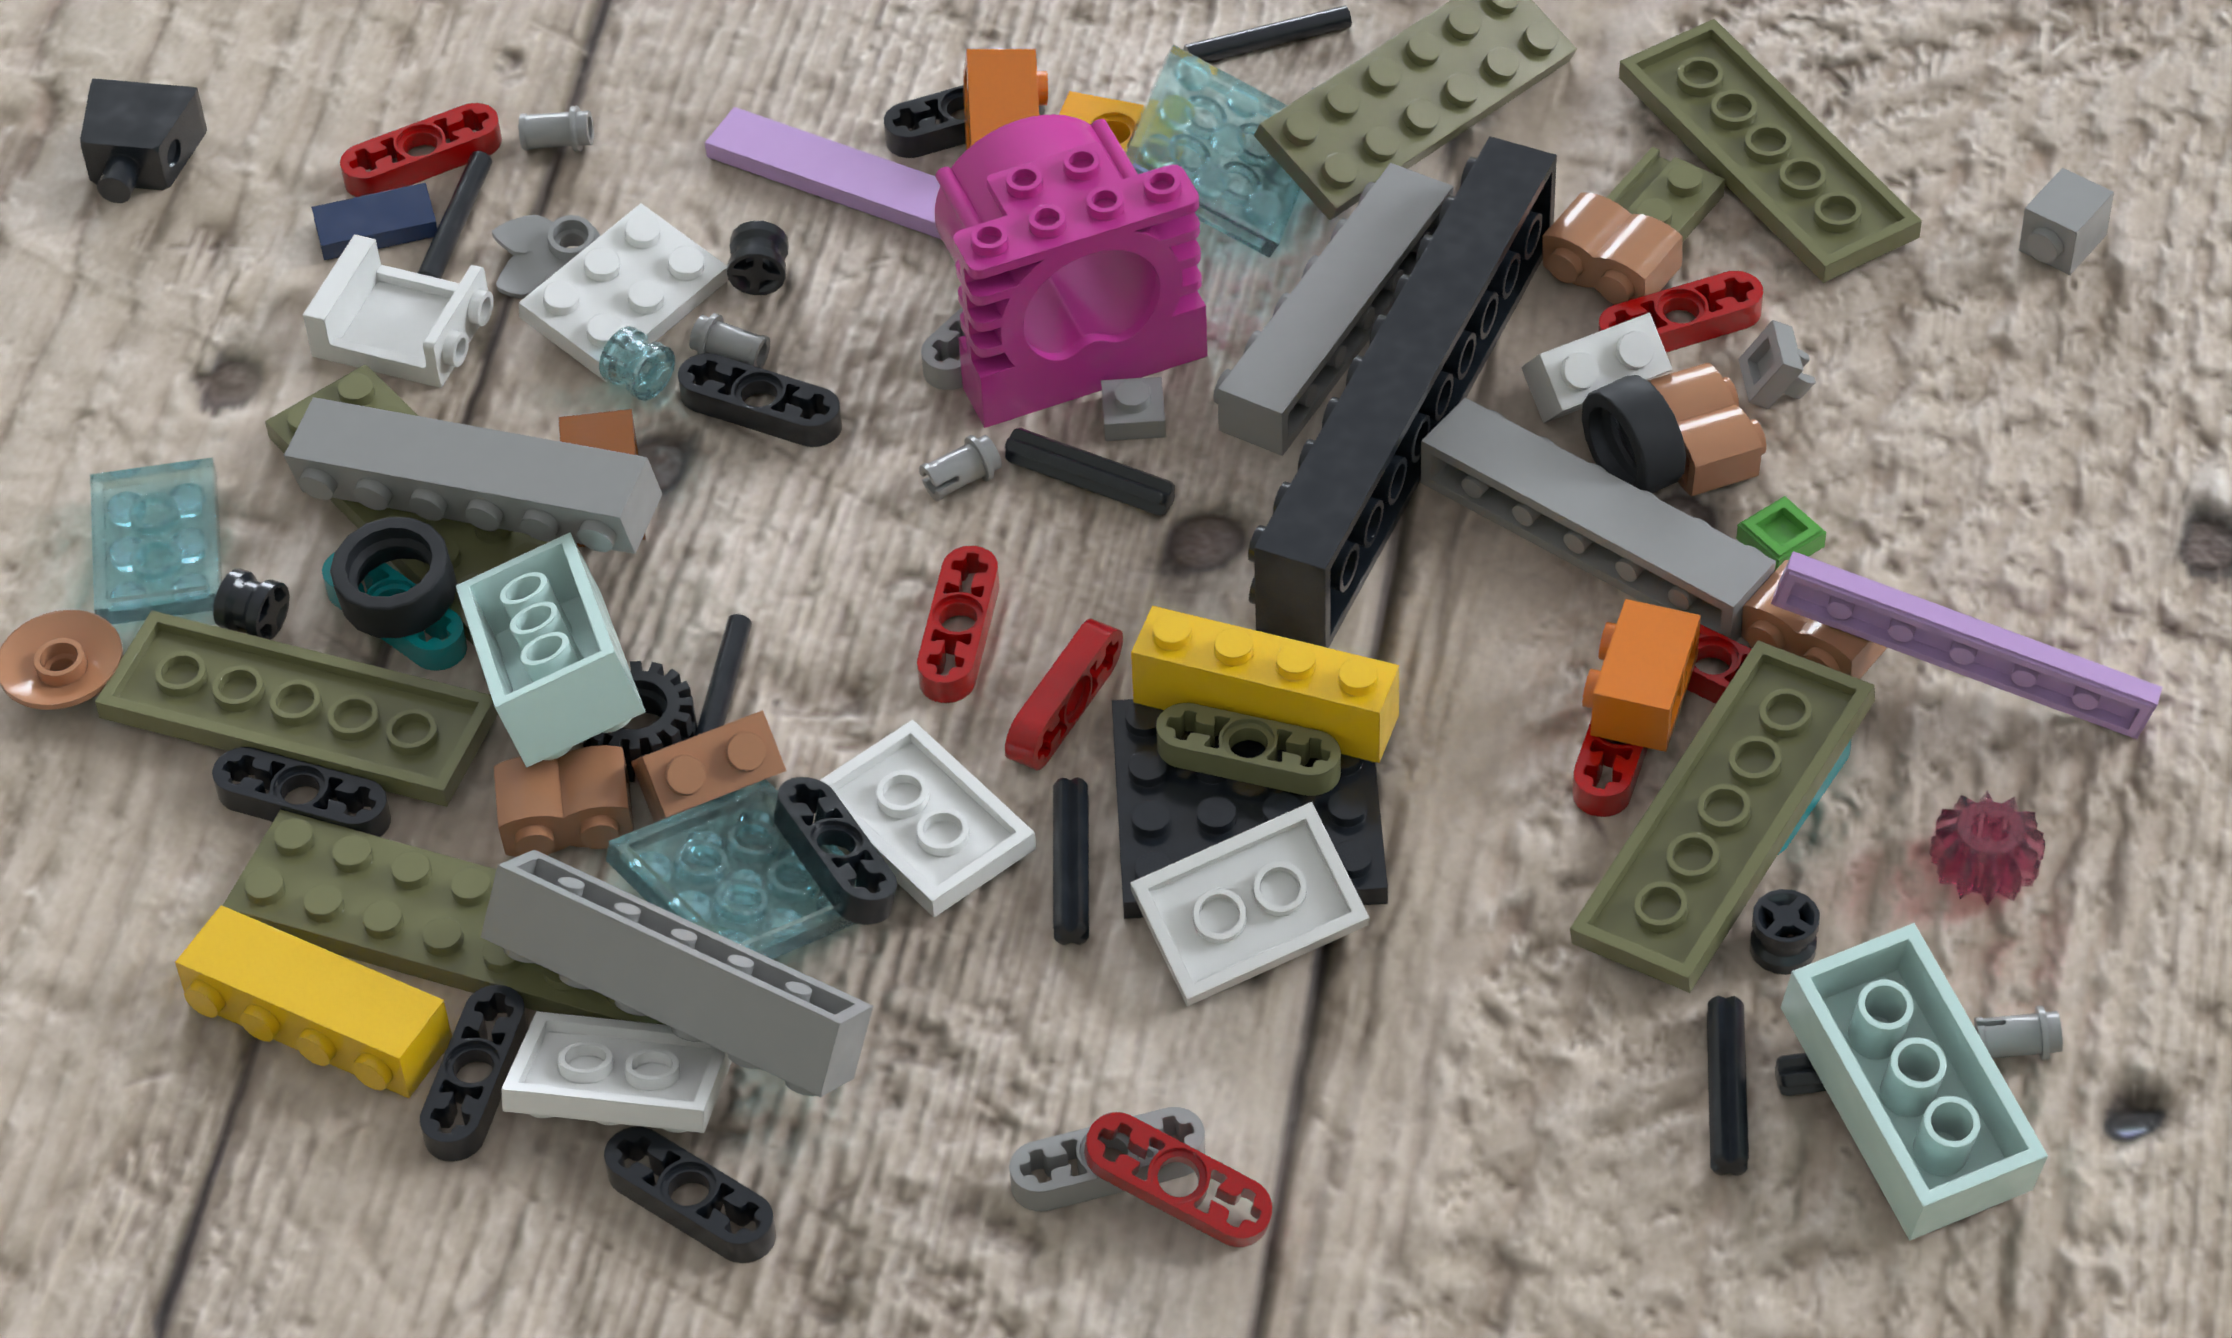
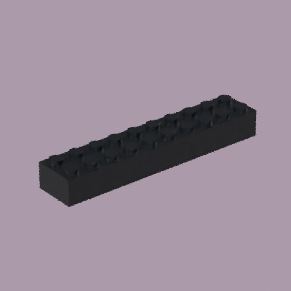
M1489 136L1477 158L1471 156L1466 162L1459 191L1456 196L1448 195L1440 211L1438 227L1433 236L1426 234L1423 237L1416 256V266L1410 275L1403 274L1400 277L1393 296V306L1387 316L1380 314L1377 317L1371 331L1369 348L1365 355L1355 356L1349 367L1346 388L1340 398L1332 397L1328 402L1322 420V430L1316 440L1308 439L1299 457L1298 471L1291 483L1285 481L1280 486L1273 505V515L1267 526L1259 525L1253 533L1248 549V560L1254 563L1255 575L1250 586L1249 602L1255 604L1256 631L1329 648L1421 481V441L1464 398H1467L1543 260V235L1554 223L1556 154Z

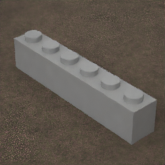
M1393 163L1389 164L1376 182H1369L1366 185L1356 209L1348 219L1342 218L1337 223L1329 244L1320 256L1314 255L1310 258L1303 271L1302 279L1291 293H1284L1280 297L1274 309L1273 317L1262 331L1257 330L1250 336L1244 354L1232 370L1226 369L1219 377L1213 395L1214 402L1218 404L1219 431L1281 456L1284 455L1349 368L1355 356L1361 352L1370 340L1371 331L1377 317L1380 314L1387 316L1393 306L1396 285L1403 274L1410 275L1416 266V256L1423 237L1426 234L1433 236L1436 231L1442 205L1448 195L1453 196L1452 185Z
M315 397L312 398L284 454L302 492L317 499L329 500L331 498L359 502L374 510L391 508L413 512L425 519L434 521L441 520L442 518L471 523L475 527L486 531L504 529L520 532L540 541H552L571 532L576 543L583 544L599 552L616 550L636 554L662 496L661 489L647 457Z
M1464 398L1421 441L1422 484L1643 603L1701 615V625L1736 642L1742 634L1744 604L1775 572L1776 561L1765 556L1757 548L1744 545L1712 528L1705 521L1687 515L1659 500L1652 493L1632 486L1608 473L1601 466L1589 463L1556 446L1548 438L1537 436L1505 419L1500 413L1486 409L1467 398Z
M537 850L529 851L498 864L481 938L504 948V953L508 957L524 963L539 964L558 973L560 980L569 986L579 989H592L615 1000V1005L624 1012L639 1016L647 1015L670 1026L671 1031L679 1038L691 1042H704L727 1053L728 1058L741 1067L761 1069L785 1080L786 1086L796 1093L822 1097L854 1079L873 1005Z

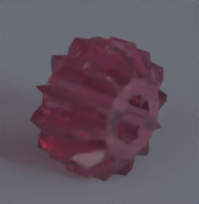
M1988 790L1978 803L1961 795L1954 805V809H1942L1941 815L1936 820L1935 835L1931 837L1929 850L1930 856H1932L1931 863L1937 865L1939 883L1957 884L1956 889L1960 899L1972 892L1981 894L1987 906L1996 893L2014 901L2022 886H2033L2034 880L2039 875L2040 860L2044 857V833L2037 830L2038 823L2035 812H2018L2015 796L2004 803L1993 802Z

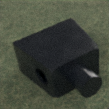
M92 79L80 143L89 179L97 185V190L104 199L113 203H125L130 199L134 188L163 191L172 186L207 131L198 88Z

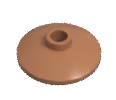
M59 610L37 616L19 626L2 644L0 648V686L12 700L34 709L56 710L81 704L99 694L107 681L115 673L123 657V646L120 636L109 621L88 611Z

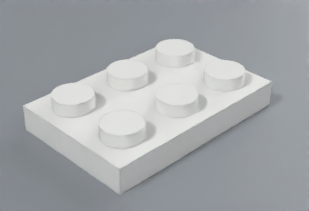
M640 203L519 302V318L607 382L725 284L728 278L727 265Z
M913 719L820 779V781L826 783L834 790L894 873L897 883L933 917H936L1036 849L1035 832Z
M1312 802L1130 882L1131 892L1187 1007L1369 925L1370 917Z
M536 1011L502 1086V1109L504 1112L529 1114L537 1118L560 1117L596 1121L603 1125L625 1124L662 1128L674 1133L687 1131L704 1133L732 1061L728 1058L727 1053L704 1042H691L679 1038L671 1031V1027L668 1025Z

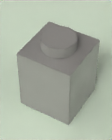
M2062 168L2025 207L2019 251L2071 275L2107 235L2114 192Z

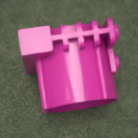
M1051 114L1020 119L990 132L968 148L951 168L942 167L936 172L935 177L940 184L935 203L936 228L955 262L956 275L961 283L958 288V300L963 309V312L960 314V325L965 336L958 339L962 385L984 428L1102 391L1101 380L1142 378L1208 356L1206 305L1198 293L1202 285V275L1197 267L1201 260V248L1196 241L1200 234V222L1195 214L1199 208V194L1182 167L1172 164L1138 174L1106 120L1097 119L1092 124H1089L1075 117Z

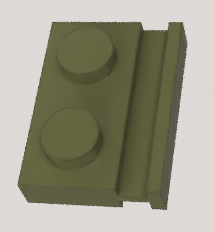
M1652 147L1606 198L1618 203L1630 214L1647 215L1668 224L1683 236V243L1723 198L1725 179L1677 157H1674L1671 161L1660 157V150Z

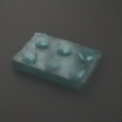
M213 457L90 474L95 614L105 618L114 625L146 620L151 610L173 616L213 611L216 593L222 582L217 472Z

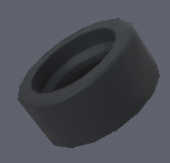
M1639 375L1625 376L1587 395L1582 403L1581 420L1585 440L1597 465L1613 476L1650 493H1655L1679 481L1685 472L1686 464L1683 436L1674 413L1663 395L1651 382Z
M387 517L369 522L349 534L334 553L330 569L334 589L344 616L358 631L376 638H402L417 634L439 621L454 601L457 580L444 538L429 524L409 517ZM416 559L430 566L429 571L420 583L400 594L389 597L370 596L360 592L358 589L359 584L370 571L389 561Z

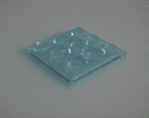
M1173 44L1163 61L1124 151L1136 172L1141 174L1172 164L1182 167L1199 194V208L1195 212L1199 221L1269 258L1281 241L1301 188L1254 137L1261 122L1288 105Z
M766 779L612 839L608 844L606 861L647 902L771 959L856 924L844 919L837 913L776 827L774 811L778 790ZM822 845L819 847L830 854L845 855L835 845Z

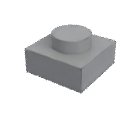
M1162 377L1101 380L1105 441L1166 437Z

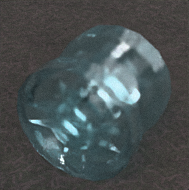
M627 326L618 330L606 343L600 356L599 370L602 377L616 385L626 384V389L632 396L639 400L647 401L657 396L669 382L674 371L675 355L668 346L660 342L649 343L648 337L644 332L636 327Z

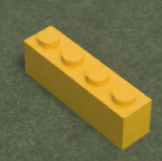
M1157 606L1151 607L1131 651L1133 703L1162 710L1179 703H1194L1326 732L1335 738L1340 746L1341 754L1380 763L1399 717V665Z
M222 905L219 906L175 961L184 990V997L188 1004L200 1014L210 1018L218 1015L243 1026L248 1033L265 1042L275 1040L298 1050L306 1059L320 1066L330 1064L355 1075L364 1085L374 1090L381 1091L386 1088L406 1098H410L445 1052L452 1038L443 999Z

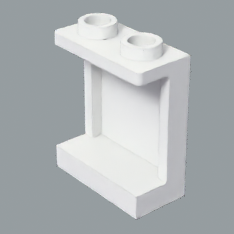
M354 234L303 313L312 357L357 368L366 364L374 372L442 388L454 367H459L465 360L469 342L479 326H484L489 321L493 310V294L488 291L483 267L471 265L461 282L456 283L381 265L376 239Z

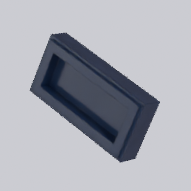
M426 183L311 207L324 260L339 258L354 234L376 239L377 247L381 249L432 238L437 231L436 219Z

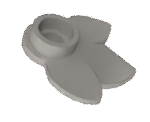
M529 215L499 225L492 230V236L513 257L507 262L496 283L497 290L510 297L524 299L600 237L599 232L587 219L576 215L563 216L554 222L539 215ZM569 246H578L575 248H567Z

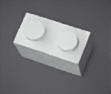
M1649 312L1543 352L1524 364L1521 369L1543 423L1582 409V403L1590 392L1616 380L1631 375H1639L1646 380H1651L1671 371L1672 366Z

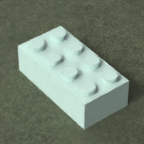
M571 532L456 585L494 707L526 767L542 760L557 759L565 755L574 745L602 732L617 731L626 726L632 718L645 713L600 589Z
M1915 923L1791 972L1780 1008L1909 1241L2034 1189L2048 1155Z

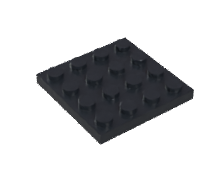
M1133 699L1111 700L1124 919L1144 918L1131 892L1130 882L1310 802L1313 803L1363 905L1388 904V883L1375 762L1341 754L1339 782L1329 792L1316 796L1296 794L1177 768L1166 763L1160 757L1157 749L1156 723L1159 715L1164 710L1133 703ZM1185 731L1183 737L1177 739L1187 740L1190 733L1195 732ZM1219 736L1215 737V747L1211 746L1212 748H1219ZM1252 740L1241 741L1231 748L1234 754L1243 758L1257 757L1266 750L1265 746ZM1278 750V762H1282V751H1286ZM1310 758L1309 762L1302 766L1313 767V764L1319 759Z

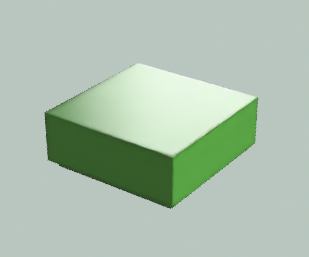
M1784 496L1737 525L1736 539L1744 545L1757 548L1765 556L1775 560L1776 571L1785 560H1789L1793 551L1809 557L1824 548L1826 531Z

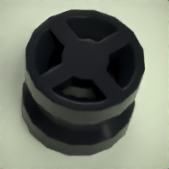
M749 221L740 224L733 230L730 237L729 247L731 256L727 265L728 280L733 287L746 294L767 295L776 292L783 286L786 279L785 259L789 249L788 236L783 229L770 222Z
M241 568L232 570L223 579L216 593L213 604L215 624L221 628L233 631L242 628L249 635L269 640L273 639L282 628L287 617L290 601L288 587L284 583L273 579L264 582L257 581L256 576L252 572Z
M1787 889L1768 892L1758 899L1753 908V930L1750 936L1749 951L1753 960L1760 967L1774 974L1789 975L1793 970L1812 963L1816 955V935L1819 930L1820 912L1815 902L1803 893Z

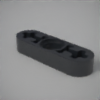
M963 85L905 101L891 107L884 116L885 140L889 151L899 157L917 158L966 144L965 119H955L950 116L953 112L964 109ZM1039 106V115H1043L1045 106Z
M711 353L698 354L688 358L678 370L682 402L688 409L806 447L827 445L834 441L841 433L840 402L836 394L826 388ZM758 393H767L775 397L772 403L762 407H753L744 402L748 397Z
M239 747L229 750L221 755L213 766L212 776L218 798L223 806L235 812L273 822L281 809L378 837L386 833L391 823L386 793L381 785L369 779L251 747ZM249 775H255V778H256V779L251 778V777H248V776H249ZM233 781H237V782H240V783H239V784H233ZM299 787H313L319 791L314 799L304 804H291L285 801L287 794ZM364 807H371V810H367V809H363V808H364ZM348 812L357 814L356 816H349Z
M795 777L782 783L778 790L774 823L837 913L850 922L862 925H873L886 920L892 912L897 879L834 790L826 783L810 777ZM822 845H835L847 849L850 854L834 855L821 850L819 847Z
M505 985L483 987L468 998L420 1114V1126L425 1146L429 1153L437 1159L448 1162L467 1159L474 1155L485 1141L502 1098V1086L528 1031V1020L523 998L511 987ZM498 1013H506L507 1017H499L495 1022L491 1032L493 1042L487 1040L488 1032L485 1021H494ZM472 1062H484L493 1067L491 1074L487 1078L476 1083L463 1082L456 1077L462 1067ZM456 1102L461 1104L464 1125H455L451 1133H442L441 1128H450L455 1121L458 1113Z
M638 1126L629 1127L614 1134L607 1142L604 1158L608 1178L612 1187L620 1194L729 1261L736 1263L754 1262L766 1256L773 1248L776 1241L773 1211L769 1202L756 1192L652 1129ZM648 1156L650 1168L638 1161ZM629 1158L637 1161L631 1164L629 1168L625 1167L624 1161ZM654 1174L659 1176L657 1184L655 1182ZM688 1183L701 1184L709 1190L706 1198L695 1205L684 1206L675 1203L671 1199L673 1192L678 1187ZM723 1204L725 1207L726 1215L721 1212ZM730 1221L742 1227H745L751 1221H755L756 1229L752 1232L747 1228H742L736 1234H733Z

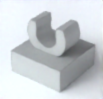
M1775 320L1768 324L1738 359L1749 403L1766 409H1770L1783 393L1792 398H1802L1816 383L1815 377L1802 373L1803 367L1810 361V358L1806 352L1798 349L1793 327Z

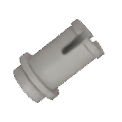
M571 106L569 112L531 115L524 113L519 116V139L524 151L536 148L572 146L574 151H582L583 145H592L594 142L592 114L589 110L581 111L579 106Z
M713 313L710 317L701 315L696 320L691 331L689 346L691 349L698 351V354H716L762 368L769 354L770 338L724 323L722 315Z
M970 435L964 439V446L930 463L920 465L919 473L922 477L928 475V477L922 479L923 484L930 496L935 501H939L944 496L980 478L984 481L993 479L994 471L1002 467V462L997 448L987 435L979 438Z
M2036 1006L2035 1013L1974 1018V1027L1992 1059L2039 1054L2041 1060L2045 1061L2050 1059V1053L2063 1051L2062 1028L2058 1011L2045 1012L2043 1006Z

